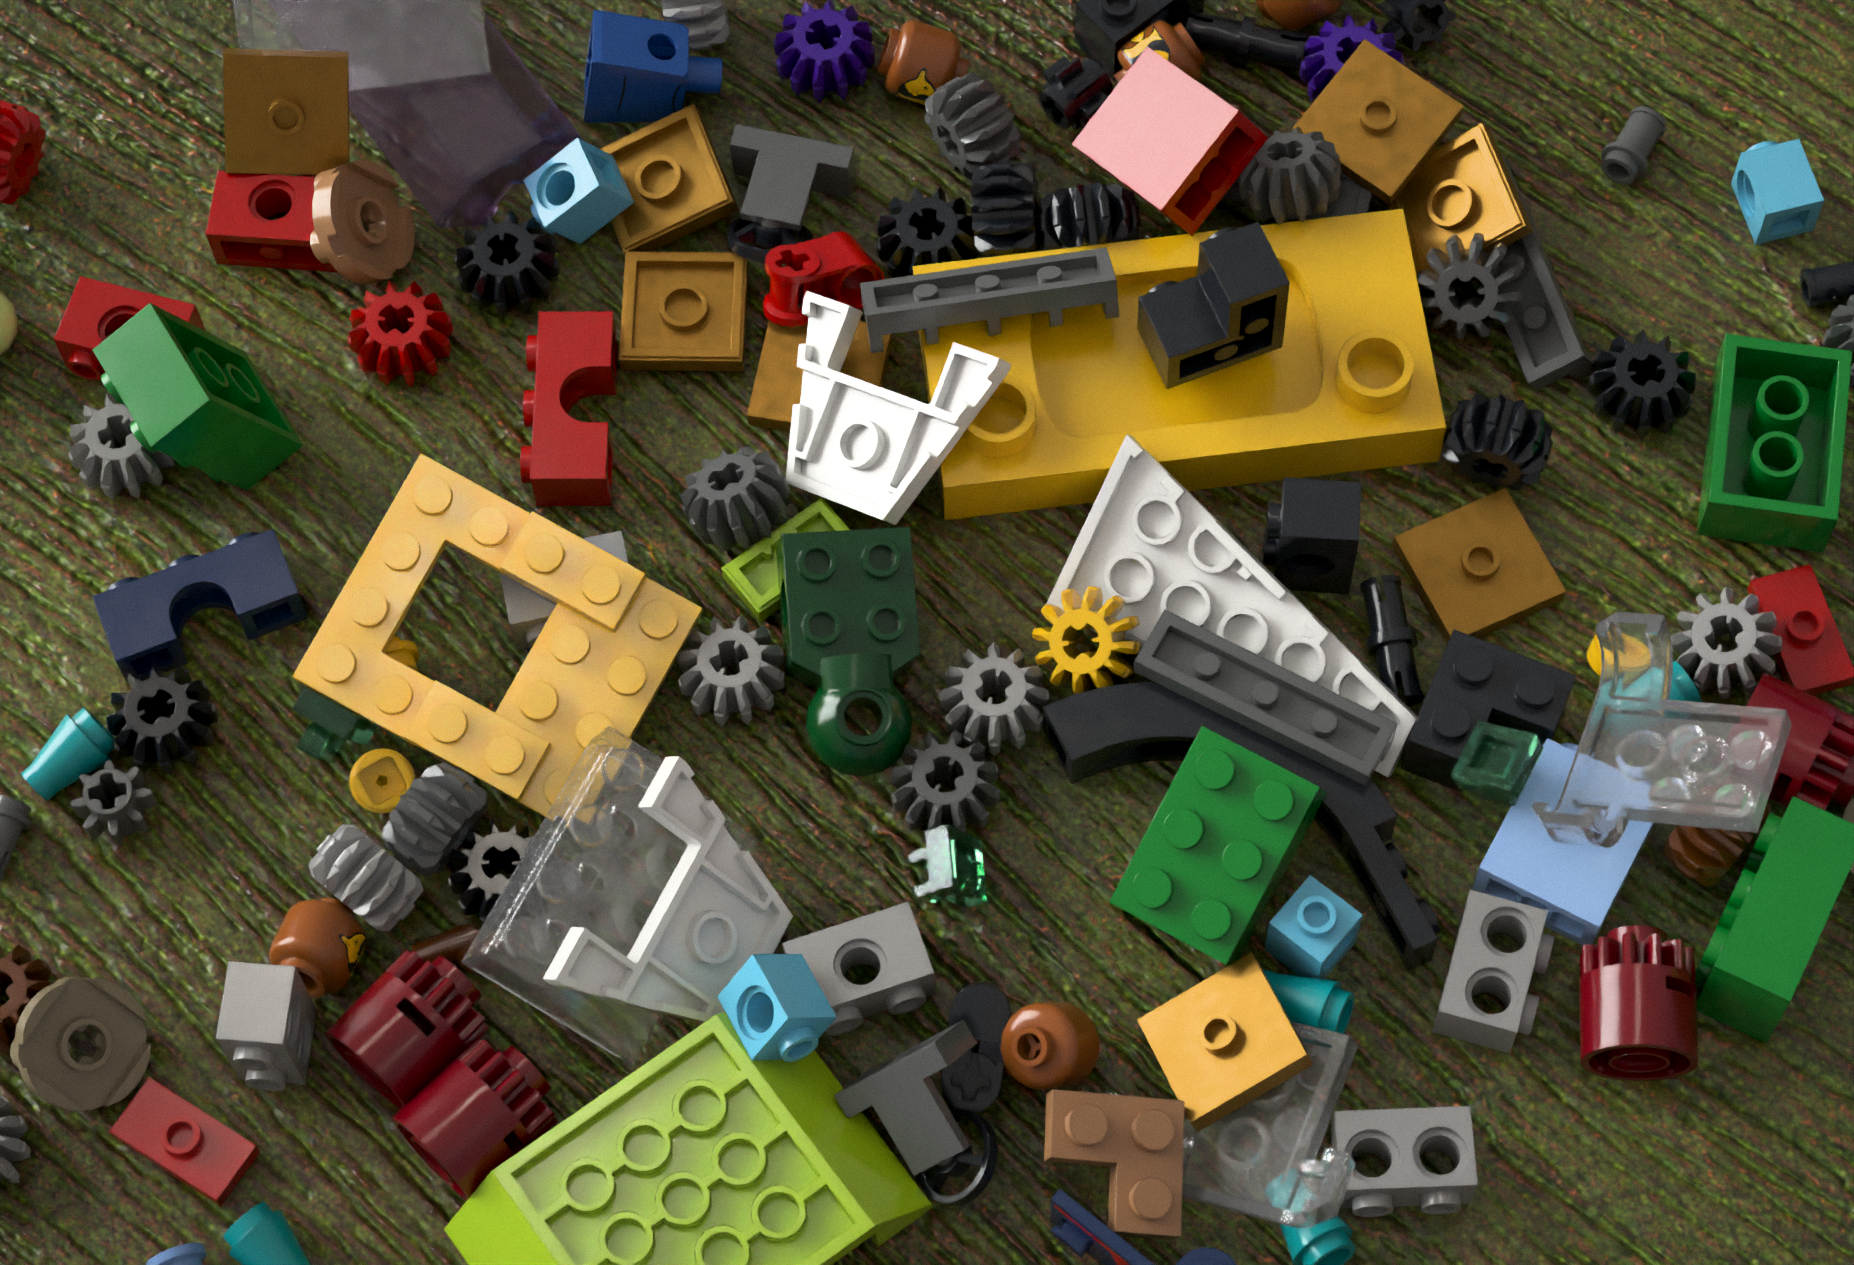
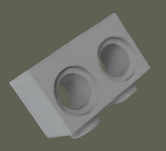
M1474 890L1469 891L1432 1032L1510 1053L1517 1032L1530 1035L1539 996L1528 994V988L1533 972L1545 974L1555 937L1543 933L1548 910ZM1496 933L1508 934L1518 942L1520 950L1513 953L1500 952L1490 944L1488 937ZM1481 993L1495 995L1502 1001L1505 1010L1498 1014L1484 1013L1475 1006L1472 997Z
M228 961L216 1040L239 1079L245 1080V1084L251 1088L263 1091H281L285 1089L286 1083L306 1084L317 1008L296 967Z
M1471 1106L1334 1111L1330 1127V1143L1336 1209L1352 1208L1353 1214L1356 1216L1378 1217L1392 1213L1395 1206H1420L1421 1212L1426 1214H1448L1461 1210L1462 1204H1471L1478 1186ZM1428 1151L1442 1152L1452 1160L1455 1170L1445 1175L1433 1174L1424 1168L1420 1161V1156ZM1364 1153L1376 1155L1385 1163L1387 1172L1374 1178L1363 1176L1354 1168L1352 1159Z

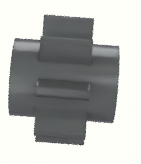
M111 760L105 762L104 769L95 772L93 775L81 774L79 778L84 785L83 797L72 800L71 807L77 817L87 818L83 828L91 840L98 838L104 832L113 837L117 846H122L125 836L134 833L136 830L143 832L149 830L144 821L145 809L156 806L157 799L151 789L142 788L145 778L137 766L129 769L124 774L115 769ZM116 798V800H115V807L112 808V807H113V799Z

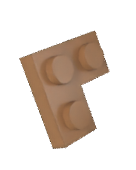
M1056 1089L1046 1094L1044 1162L1110 1167L1108 1228L1118 1236L1175 1240L1181 1237L1185 1101Z

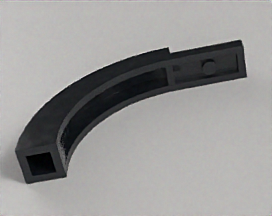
M1136 682L1106 686L1074 694L1043 706V733L1071 784L1105 770L1129 764L1151 761H1183L1201 726H1204L1321 787L1327 793L1313 819L1330 837L1345 859L1407 970L1411 971L1432 960L1438 940L1436 935L1440 934L1438 920L1428 902L1424 898L1416 900L1406 884L1405 879L1408 878V871L1398 849L1392 843L1383 844L1392 838L1397 815L1371 779L1367 786H1364L1155 682Z

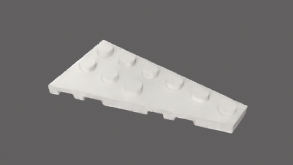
M1127 434L1046 604H1053L1064 610L1061 602L1062 591L1075 589L1083 601L1084 593L1089 586H1099L1103 594L1102 606L1115 595H1120L1125 599L1124 607L1116 617L1118 620L1137 616L1140 621L1138 627L1124 632L1125 640H1137L1144 645L1165 609L1398 723L1391 748L1385 759L1379 762L1375 770L1390 777L1403 753L1418 716L1132 435Z

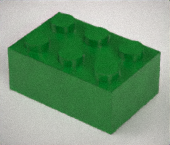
M152 303L146 305L92 350L105 371L101 375L103 385L119 403L126 405L134 419L130 423L132 433L140 444L151 453L155 454L160 451L173 457L184 468L193 466L204 471L215 482L219 483L224 480L247 491L303 446L246 352Z
M1725 334L1713 368L1697 535L1824 553L1838 521L1852 351Z
M1201 726L1109 902L1221 963L1231 965L1238 961L1244 952L1327 791L1214 731Z
M1794 796L1783 817L1771 812L1769 813L1696 969V986L1702 988L1697 999V1012L1767 1044L1795 993L1853 865L1854 823Z

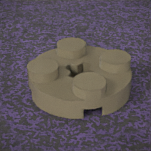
M64 977L57 980L54 984L43 988L26 1005L15 1029V1039L10 1047V1056L13 1064L19 1069L26 1086L44 1102L70 1111L93 1110L101 1106H109L129 1095L138 1085L147 1069L151 1043H146L147 1031L144 1022H147L140 1003L120 985L99 978ZM87 1026H90L95 1031L90 1042L97 1050L91 1058L80 1055L74 1061L69 1054L72 1047L68 1042L69 1037L73 1031L82 1032Z

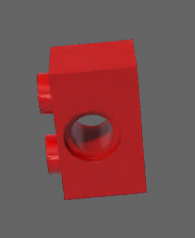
M217 170L206 228V237L216 263L336 272L331 263L324 264L317 260L310 246V236L314 230L312 218V202L315 191L314 180L317 175L293 176L225 173V171ZM287 213L280 219L268 220L274 214Z
M80 276L54 336V341L66 367L71 372L87 380L99 381L105 371L92 350L149 303L204 331L206 330L195 304Z

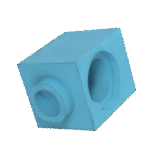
M576 138L524 179V183L533 200L531 205L532 215L540 223L541 228L550 234L557 233L579 244L583 243L634 203L613 155L579 138Z
M1795 139L1779 144L1775 141H1765L1752 146L1746 152L1740 154L1731 185L1755 245L1813 231L1824 198L1800 140Z
M1309 875L1269 922L1264 950L1298 976L1325 979L1357 942L1363 914L1313 876Z
M752 954L717 996L751 1060H783L785 1062L800 1060L815 1050L819 1043L818 1038L837 1018L802 954Z

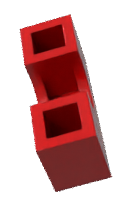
M613 311L539 312L538 334L527 336L526 364L528 372H535V390L524 391L523 418L525 427H533L532 446L521 447L520 474L522 483H531L537 506H612L614 448L608 422H582L570 417L568 412L575 403L585 397L616 395L619 340Z

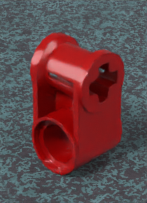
M844 231L833 232L824 237L797 244L780 245L771 249L766 254L765 270L767 275L770 276V292L764 297L763 312L765 317L771 322L781 326L796 327L808 324V316L802 314L803 299L806 291L861 310L863 305L860 283L885 279L884 273L854 237Z

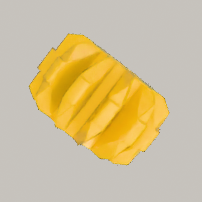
M1089 586L1084 593L1083 601L1075 589L1062 591L1061 602L1064 610L1053 604H1045L1041 612L1053 624V627L1034 628L1032 637L1038 641H1049L1050 650L1039 652L1035 656V661L1038 665L1049 664L1054 661L1058 663L1050 677V682L1053 685H1062L1072 676L1073 693L1078 694L1089 691L1092 681L1097 689L1113 686L1111 671L1123 678L1131 676L1134 669L1121 655L1122 653H1139L1143 644L1137 640H1125L1124 632L1138 627L1140 621L1137 616L1125 617L1120 620L1116 618L1124 607V598L1120 595L1112 596L1102 606L1103 594L1101 587ZM1094 628L1099 637L1092 638V641L1099 642L1098 650L1081 653L1076 644L1082 643L1083 640L1076 639L1077 631Z

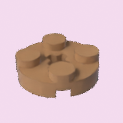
M360 159L320 172L314 180L315 191L312 202L314 230L310 236L312 252L321 263H331L335 270L343 277L361 285H369L393 277L392 274L395 270L405 268L413 253L415 241L413 216L408 204L399 207L397 199L391 189L399 187V185L385 168L375 162ZM361 221L367 226V232L363 228Z

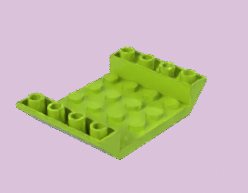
M722 1012L711 1017L493 1169L446 1225L444 1231L468 1265H832L868 1238H871L875 1245L879 1247L932 1208V1204L864 1114L860 1112L850 1118L846 1117L834 1096L843 1087L815 1050L806 1057L794 1062L751 1060L726 1012Z

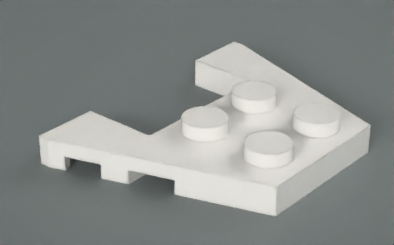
M806 291L803 299L802 314L808 316L806 344H799L797 367L803 369L800 404H793L786 482L792 486L896 525L1006 377L1011 363L953 342L931 402L929 404L920 402L841 373V368L863 312L841 302Z
M665 757L638 808L686 842L687 848L628 956L625 957L585 927H571L545 973L543 980L551 985L703 1024L714 1015L725 1012L717 996L752 954L774 953L793 915L749 851H741L723 825L726 818L713 800H706L691 779L695 773L681 757Z

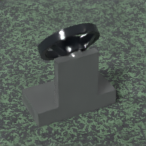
M740 124L735 125L730 141L734 175L751 179L740 212L741 218L729 225L727 244L737 255L748 260L765 263L766 254L770 250L756 248L746 244V242H755L763 247L775 248L780 245L797 244L793 236L802 242L812 240V233L802 225L812 191L846 198L851 197L856 179L854 148Z
M964 1020L864 1072L834 1095L847 1118L873 1106L914 1176L918 1174L920 1184L925 1193L933 1200L950 1206L964 1205L977 1198L989 1184L998 1158L997 1138L990 1123L982 1116L969 1111L955 1110L950 1112L930 1078V1075L948 1067L977 1044ZM972 1120L978 1126L983 1137L984 1156L973 1154L972 1146L957 1122ZM970 1166L981 1167L974 1181L961 1193L953 1196H944L939 1192V1189L948 1177H960L966 1173Z

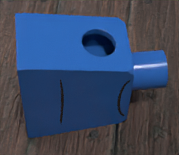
M593 10L585 67L584 122H656L683 108L685 92L720 94L722 58L688 56L689 29L683 24Z

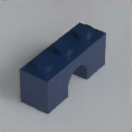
M274 529L262 533L249 532L241 534L232 539L225 547L201 556L186 555L171 562L164 570L142 578L129 577L113 583L107 591L92 596L114 659L126 682L128 673L139 676L141 681L149 679L153 663L162 666L164 672L176 669L179 665L189 664L182 647V630L186 622L195 613L203 609L217 607L233 612L239 618L248 641L308 618Z

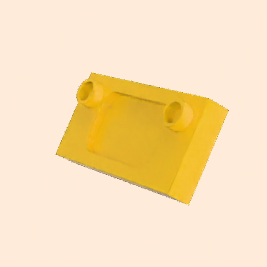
M1395 209L1304 220V222H1284L1281 225H1278V223L1260 225L1290 282L1283 347L1170 389H1166L1137 330L1138 300L1140 296L1147 294L1149 290L1158 284L1167 281L1181 282L1197 276L1199 243L1206 241L1219 230L1194 233L1193 236L1182 234L913 266V275L1106 247L1117 280L1118 318L1106 319L1101 303L1062 309L1063 326L1050 327L1046 311L1000 318L1001 335L988 336L986 320L938 327L939 344L926 345L924 329L918 330L928 404L932 400L953 342L1011 363L1006 377L937 469L944 520L1094 503L1127 434L1132 435L1188 491L1283 480L1284 477L1303 478L1439 461L1446 424L1404 210Z

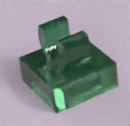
M304 687L293 707L294 711L313 721L302 734L297 748L320 761L324 759L329 763H333L340 753L345 740L367 745L378 726L308 687Z
M1478 721L1451 776L1459 789L1485 795L1491 801L1515 806L1544 748L1534 733Z
M947 824L926 830V847L916 849L908 857L910 864L921 869H928L929 880L924 884L911 887L912 895L927 902H938L945 899L965 909L986 903L987 896L981 841Z

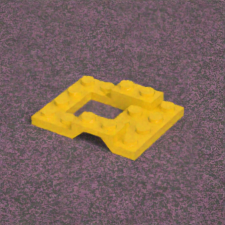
M421 453L292 677L303 685L401 739L461 768L519 804L577 835L703 609L647 578L644 572L541 515L533 511L531 513L525 511ZM446 544L453 546L556 603L554 610L496 712L384 654Z

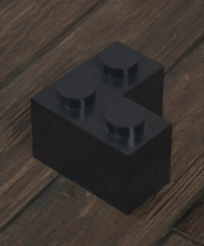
M1259 222L1239 229L1227 227L1215 232L1206 241L1199 243L1197 276L1181 282H1163L1153 287L1147 294L1139 297L1137 330L1166 389L1283 347L1290 282Z
M1453 630L1408 739L1401 769L1462 792L1484 738L1537 757L1546 739L1548 738L1553 741L1576 675Z

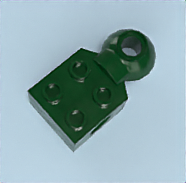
M910 527L782 534L776 549L785 675L808 687L814 686L818 688L808 706L806 730L811 747L824 764L842 774L864 777L883 772L901 758L905 746L910 742L913 721L907 700L895 684H893L895 678L913 666L920 654ZM855 706L867 708L876 717L877 731L866 736L851 732L845 724V711Z

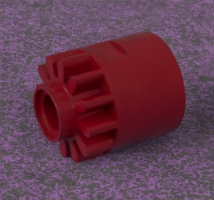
M1764 673L1744 709L1714 773L1718 775L1729 773L1741 782L1744 780L1759 791L1758 795L1785 808L1788 807L1793 796L1823 810L1826 809L1830 800L1846 808L1854 793V716Z
M1642 925L1615 928L1609 931L1606 937H1599L1598 945L1584 944L1582 946V954H1580V1064L1586 1071L1597 1076L1616 1080L1654 1081L1685 1075L1698 1066L1695 948L1684 947V940L1682 939L1667 941V933L1656 927Z
M406 950L325 1032V1036L339 1055L358 1075L388 1102L401 1110L477 1038L480 1039L489 1030V1027L484 1023L486 1019L472 1008L482 998L481 993L455 965L442 956H438L432 963L430 961L425 962L415 951L410 952Z
M479 1038L391 1118L398 1131L423 1161L465 1201L470 1198L493 1169L544 1135L557 1123V1120L553 1117L554 1112L541 1100L551 1090V1087L538 1069L515 1047L510 1045L503 1053L500 1051L496 1052L485 1039L482 1041Z

